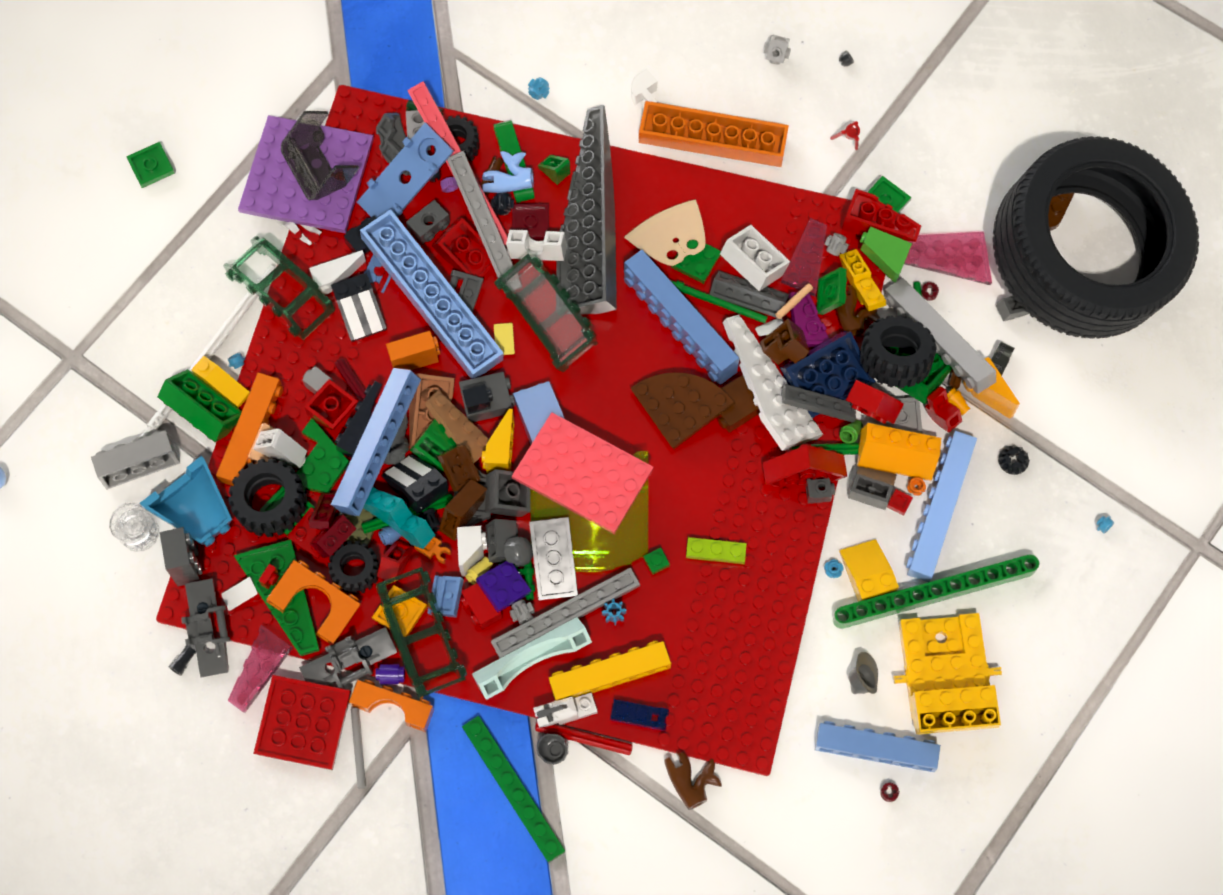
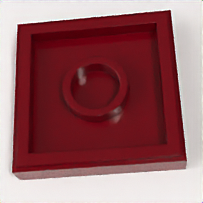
M514 204L512 209V230H528L531 239L544 240L546 231H549V204Z

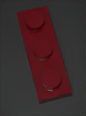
M321 493L309 520L310 528L318 530L330 528L337 511L331 505L336 493Z

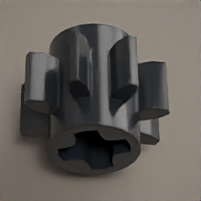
M497 193L494 199H491V206L496 214L507 215L514 208V200H511L507 193Z

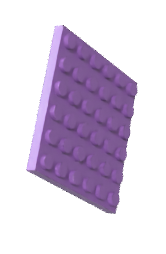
M268 115L238 207L239 213L346 233L373 144V135Z

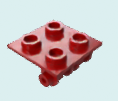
M310 508L288 534L287 538L318 559L321 555L310 543L323 530L310 528L309 520L314 511L313 508Z

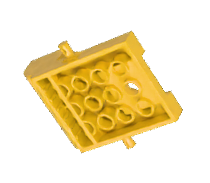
M979 613L920 620V618L900 619L898 624L905 675H894L893 682L894 684L906 683L911 719L913 720L916 734L999 728L1001 721L995 685H990L989 679L990 676L1002 675L1001 667L989 668L986 662ZM943 634L946 637V642H937L935 636Z

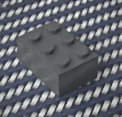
M184 527L159 532L165 569L177 586L201 581L200 575L203 574V569L197 559V556H200L198 545H195L194 539L191 538L190 533H187Z

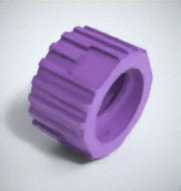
M454 177L443 179L440 182L443 192L449 193L458 189V184Z

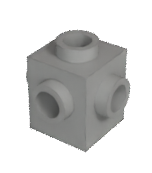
M772 35L770 43L767 42L764 53L767 54L766 59L770 60L769 62L773 64L784 63L785 58L789 59L791 48H788L790 39Z

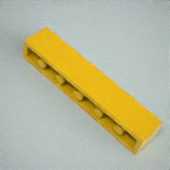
M653 641L648 643L647 647H634L625 654L615 653L610 655L609 659L603 661L596 659L591 661L590 665L584 667L577 665L572 667L571 671L565 673L563 671L555 672L552 674V677H549V683L555 701L569 697L576 698L670 669L671 662L664 642Z

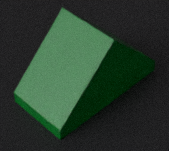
M549 155L538 165V168L558 185L570 174V161L568 158Z

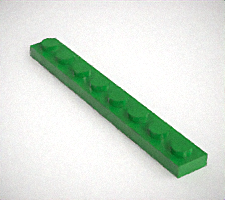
M477 716L463 725L462 729L546 861L550 863L564 854L565 850L481 718Z

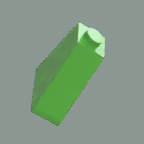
M870 227L868 233L864 232L860 242L863 243L861 251L892 281L896 282L912 243Z

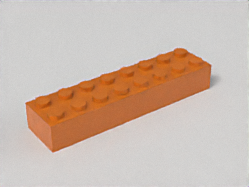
M645 101L639 129V143L782 167L789 125Z

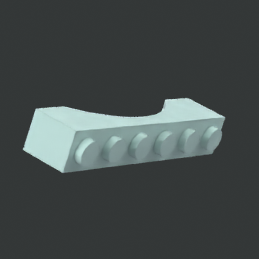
M576 617L472 673V676L487 700L504 691L516 676L530 666L555 655L575 652L592 643L585 626Z

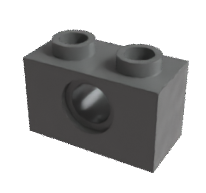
M433 200L410 218L406 224L408 231L423 245L425 242L431 241L440 230H445L450 223L449 214ZM428 222H433L432 225H426Z

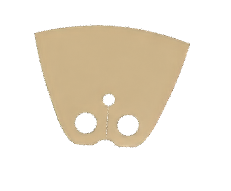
M696 200L673 206L650 217L624 237L647 255L669 266H674L682 262L687 255H695L705 248V232ZM678 238L679 242L674 243L673 239ZM689 240H697L698 246L695 249H689L687 242ZM671 250L678 252V257L674 260H670L666 256Z

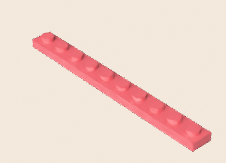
M421 82L407 90L424 122L454 150L451 156L461 152L462 150L425 82ZM479 184L505 246H507L508 235Z

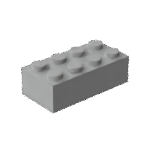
M165 430L155 431L150 436L136 438L131 443L119 444L114 449L99 451L94 456H91L97 478L106 490L180 464L174 444Z

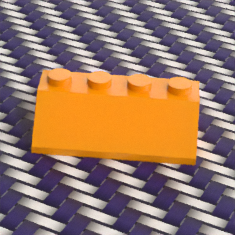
M867 423L860 433L857 466L914 478L919 477L931 481L940 457L941 438Z

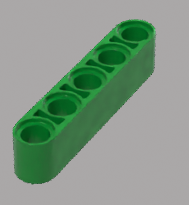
M512 121L494 124L493 127L500 151L508 152L512 156L520 153L521 149ZM522 159L519 166L526 168L524 159ZM504 162L507 174L514 176ZM533 188L513 191L516 203L535 199Z

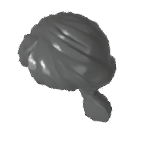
M407 412L385 458L384 464L396 465L400 463L409 450L410 445L405 437L406 429L408 428Z

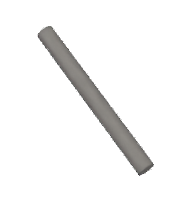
M352 708L351 720L357 788L364 789L366 785L359 708Z

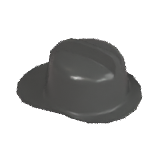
M867 652L858 654L856 667L848 675L853 694H865L868 692L875 694L877 692L878 668L873 657Z

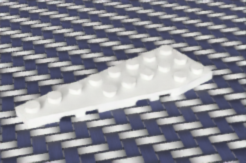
M739 315L726 318L723 325L729 340L734 343L736 348L734 352L740 358L741 364L739 366L748 389L753 392L755 397L753 402L760 409L759 417L783 451L820 438L823 433L807 410L782 403V388L785 384L788 385V383L771 359L763 353L761 345L756 340L754 334L751 333L744 320Z

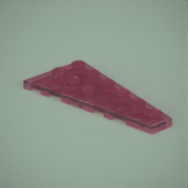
M984 232L918 235L916 242L908 241L912 245L906 257L905 265L986 285L992 284Z

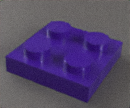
M507 561L476 579L477 584L497 612L531 593V589L512 563Z

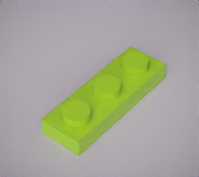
M688 537L686 558L745 564L747 543Z

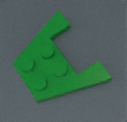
M311 418L303 429L302 434L317 444L305 460L303 466L299 468L297 474L306 490L330 493L344 473L349 461L341 452L336 450V445L315 420Z

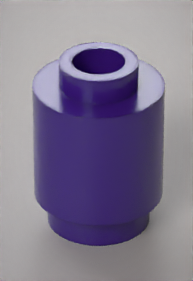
M380 664V668H376V680H379L380 684H399L404 682L405 667L400 666V664Z

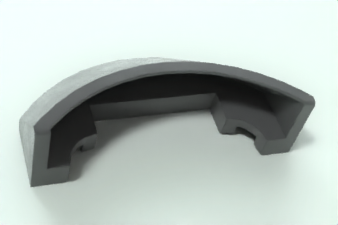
M384 113L376 127V134L380 136L381 141L379 148L389 164L405 146L402 141L406 136L398 113ZM409 171L402 173L404 175H411Z

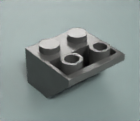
M858 467L848 498L886 510L897 475Z

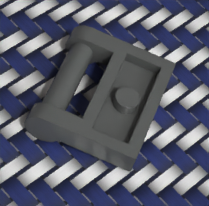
M452 270L449 284L455 290L458 280H463L459 297L473 313L484 279Z

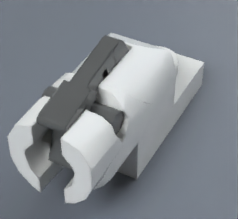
M592 693L576 698H565L533 708L535 717H538L537 723L539 728L557 723L562 725L597 714Z

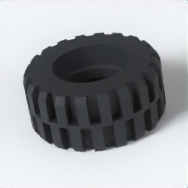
M893 315L887 316L886 319L882 317L869 325V328L865 331L860 351V362L865 372H869L868 375L872 379H877V382L880 384L884 383L887 384V387L892 388L893 386H898V388L912 387L916 383L919 384L924 381V378H927L930 373L937 350L935 338L927 327L924 328L921 322H915L913 318H903L901 315L893 317ZM885 348H901L911 355L897 356L888 352Z
M260 459L257 464L251 462L248 464L247 469L244 470L242 468L238 472L240 474L238 478L234 477L232 480L234 487L231 486L229 488L231 496L228 498L231 510L240 524L250 533L254 532L257 536H263L264 533L267 537H273V533H277L278 536L284 534L283 531L287 528L289 531L293 529L295 522H300L302 519L300 514H305L306 507L304 504H307L308 501L306 488L295 470L281 460L278 463L275 459H268V462ZM270 484L284 487V498L276 508L266 512L256 511L252 508L253 497L262 487Z

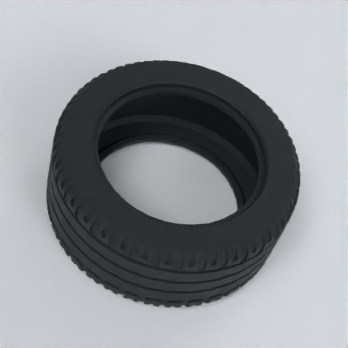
M1093 136L1076 138L1052 147L1042 154L1004 196L998 208L993 229L994 236L992 240L993 249L995 250V262L999 267L998 272L1001 274V279L1005 281L1004 285L1009 289V293L1013 294L1014 300H1017L1018 304L1023 306L1024 310L1030 313L1031 317L1037 318L1038 322H1042L1046 327L1050 326L1052 330H1057L1060 333L1064 332L1066 335H1072L1073 337L1081 336V338L1089 339L1113 337L1138 327L1174 299L1184 288L1193 272L1197 260L1196 255L1199 251V227L1196 224L1198 222L1195 217L1196 213L1192 209L1193 204L1190 202V197L1186 195L1185 188H1182L1181 182H1178L1177 177L1173 176L1172 171L1168 170L1164 163L1161 164L1158 158L1155 159L1151 153L1148 154L1146 150H1141L1136 145L1133 146L1129 142L1125 143L1123 140L1115 138L1109 139V137L1102 138L1100 136L1095 138ZM1067 193L1094 196L1111 205L1126 219L1137 239L1140 255L1139 270L1133 283L1123 285L1100 283L1085 277L1067 263L1056 248L1049 228L1048 214L1052 197Z

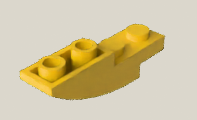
M857 249L840 254L839 258L842 266L847 269L846 276L850 284L855 288L861 305H865L868 311L886 306V299L871 278V271Z

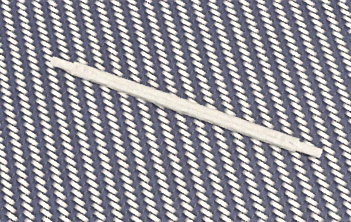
M273 265L267 268L261 278H257L256 282L202 351L189 371L192 372L191 369L203 356L209 360L212 358L255 299L263 291L264 287H266V282L276 270ZM163 403L147 423V428L140 437L150 436L153 432L157 431L172 411V408Z

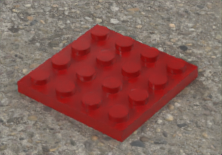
M272 675L253 754L333 771L351 691Z

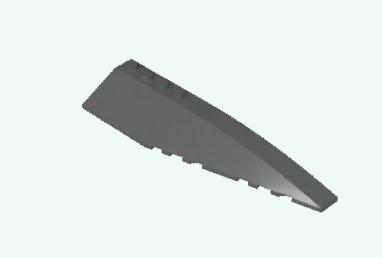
M604 105L587 109L583 126L584 136L580 140L579 147L581 149L575 162L577 167L571 179L567 200H569L568 206L564 210L565 220L560 228V232L565 233L567 250L564 261H556L558 315L601 314L617 310L614 186L609 133Z

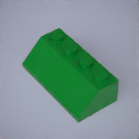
M188 369L165 379L157 396L165 405L172 408L179 416L186 419L193 427L200 430L207 438L214 442L219 441L230 433L237 425L242 413L240 409Z

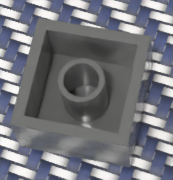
M493 470L486 475L485 513L522 517L530 513L531 489L512 479L514 472Z

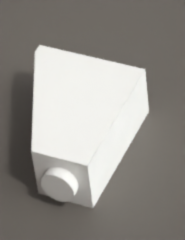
M280 429L261 431L253 448L259 453L275 459L277 462L280 460L285 462L287 466H291L293 469L301 468L306 460L307 450Z

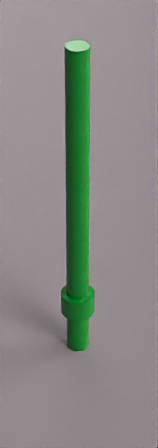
M670 280L681 293L688 294L764 324L767 321V316L685 286V283Z

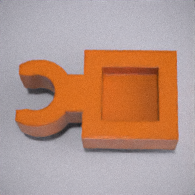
M435 537L424 549L414 546L415 550L429 559L435 555L437 560L443 564L445 559L440 557L441 554H451L448 548L440 547L442 542Z

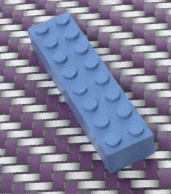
M640 250L624 262L625 283L630 288H634L638 298L648 304L647 306L653 314L656 313L661 324L672 331V336L677 341L680 340L685 351L696 358L697 364L707 370L708 376L713 382L716 381L721 385L737 373L739 357L643 250Z

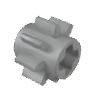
M834 233L833 236L829 235L824 245L828 246L827 252L835 256H839L840 253L844 254L849 244L845 243L847 238L838 233Z
M520 600L511 606L513 610L510 611L513 622L518 621L519 624H524L533 619L532 614L535 612L531 602L526 604L525 600Z

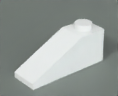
M363 250L309 268L318 295L331 293L333 291L332 284L348 279L365 263Z

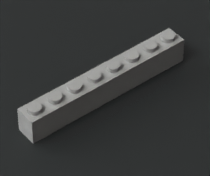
M904 278L885 289L887 305L893 307L897 315H901L903 318H913L915 322H921L924 328L927 327L935 338L936 353L941 356L946 365H950L953 368L954 373L965 381L969 389H973L978 394L996 383V370Z

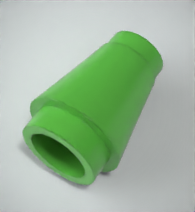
M854 420V422L842 427L840 430L841 440L845 443L856 442L863 428L862 422Z

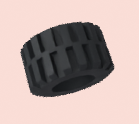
M449 116L448 120L445 121L454 137L465 139L459 147L465 152L468 161L472 162L474 156H477L480 147L477 128L473 126L471 120L467 122L465 117L460 119V116L455 118Z
M347 541V545L344 546L342 544L340 549L334 552V556L331 555L329 557L330 563H328L330 576L333 582L339 585L347 594L352 592L353 595H357V591H361V594L365 593L364 589L368 588L370 590L372 583L376 584L378 581L376 578L380 566L373 549L371 547L368 548V545L365 543L361 545L360 541H355V544ZM358 559L365 562V568L360 574L348 576L343 573V569L349 561Z

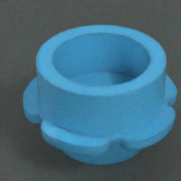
M241 353L232 355L227 359L229 362L228 366L234 367V369L243 366L245 357Z
M1103 516L1096 523L1098 526L1097 531L1106 533L1113 526L1114 521L1111 519V516Z
M832 559L825 564L824 570L828 577L838 578L842 575L844 567L838 560Z

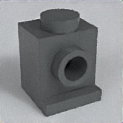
M830 478L807 479L805 487L808 504L831 502L832 495H835V485L830 483ZM823 487L825 488V490H823V491H820V490L818 489V488H823Z

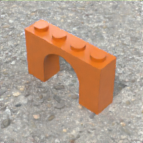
M294 560L268 596L266 602L283 613L298 592L308 588L322 591L330 601L331 610L316 635L330 645H334L360 607L359 599L350 593L348 595L341 591L342 588L336 583L332 582L330 584L325 581L326 577L321 573L310 571L308 569L309 566L303 561L299 560L297 562Z

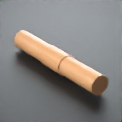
M808 283L775 314L778 319L784 317L813 289L812 285Z

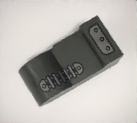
M1000 342L991 359L1001 376L1015 349L1003 342Z

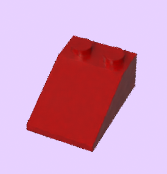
M463 218L456 220L432 244V247L460 272L482 278L493 267L480 235Z

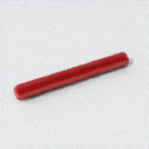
M537 722L535 725V731L540 733L558 734L567 740L625 755H631L633 745L556 724L540 728Z

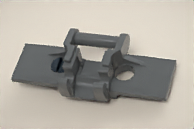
M213 579L186 583L185 588L190 617H182L181 619L182 624H186L188 639H185V644L189 646L195 645L200 678L228 673L224 643L230 642L231 638L228 637L224 615L226 608L225 606L217 607ZM212 613L217 615L220 639H215ZM212 642L215 644L213 653L205 651L206 643Z
M384 627L358 640H355L350 635L345 640L326 646L325 650L329 652L327 655L299 668L306 682L327 686L336 681L338 687L342 689L348 683L363 676L372 675L373 670L370 665L398 651L387 628ZM327 663H332L335 670L334 673L331 674L325 670ZM355 663H363L364 668L342 677L340 671Z

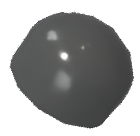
M513 537L506 541L504 554L507 562L516 564V567H523L532 560L533 549L531 543L526 538Z
M546 734L537 743V755L547 764H559L568 755V743L558 734Z

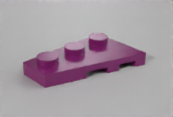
M791 292L789 294V300L798 292ZM809 293L791 309L792 322L803 330L808 347H816L827 341L829 337L824 323H821L817 315L818 311Z

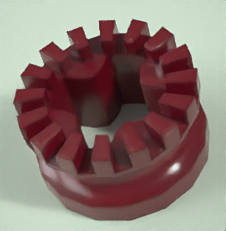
M927 282L923 285L921 292L925 300L932 301L936 299L939 293L937 284ZM928 288H931V291H934L932 295H929V293L926 292Z
M889 782L883 785L880 795L884 801L893 802L898 798L900 791L897 785ZM888 787L891 788V791H895L892 798H889L888 794L884 793Z

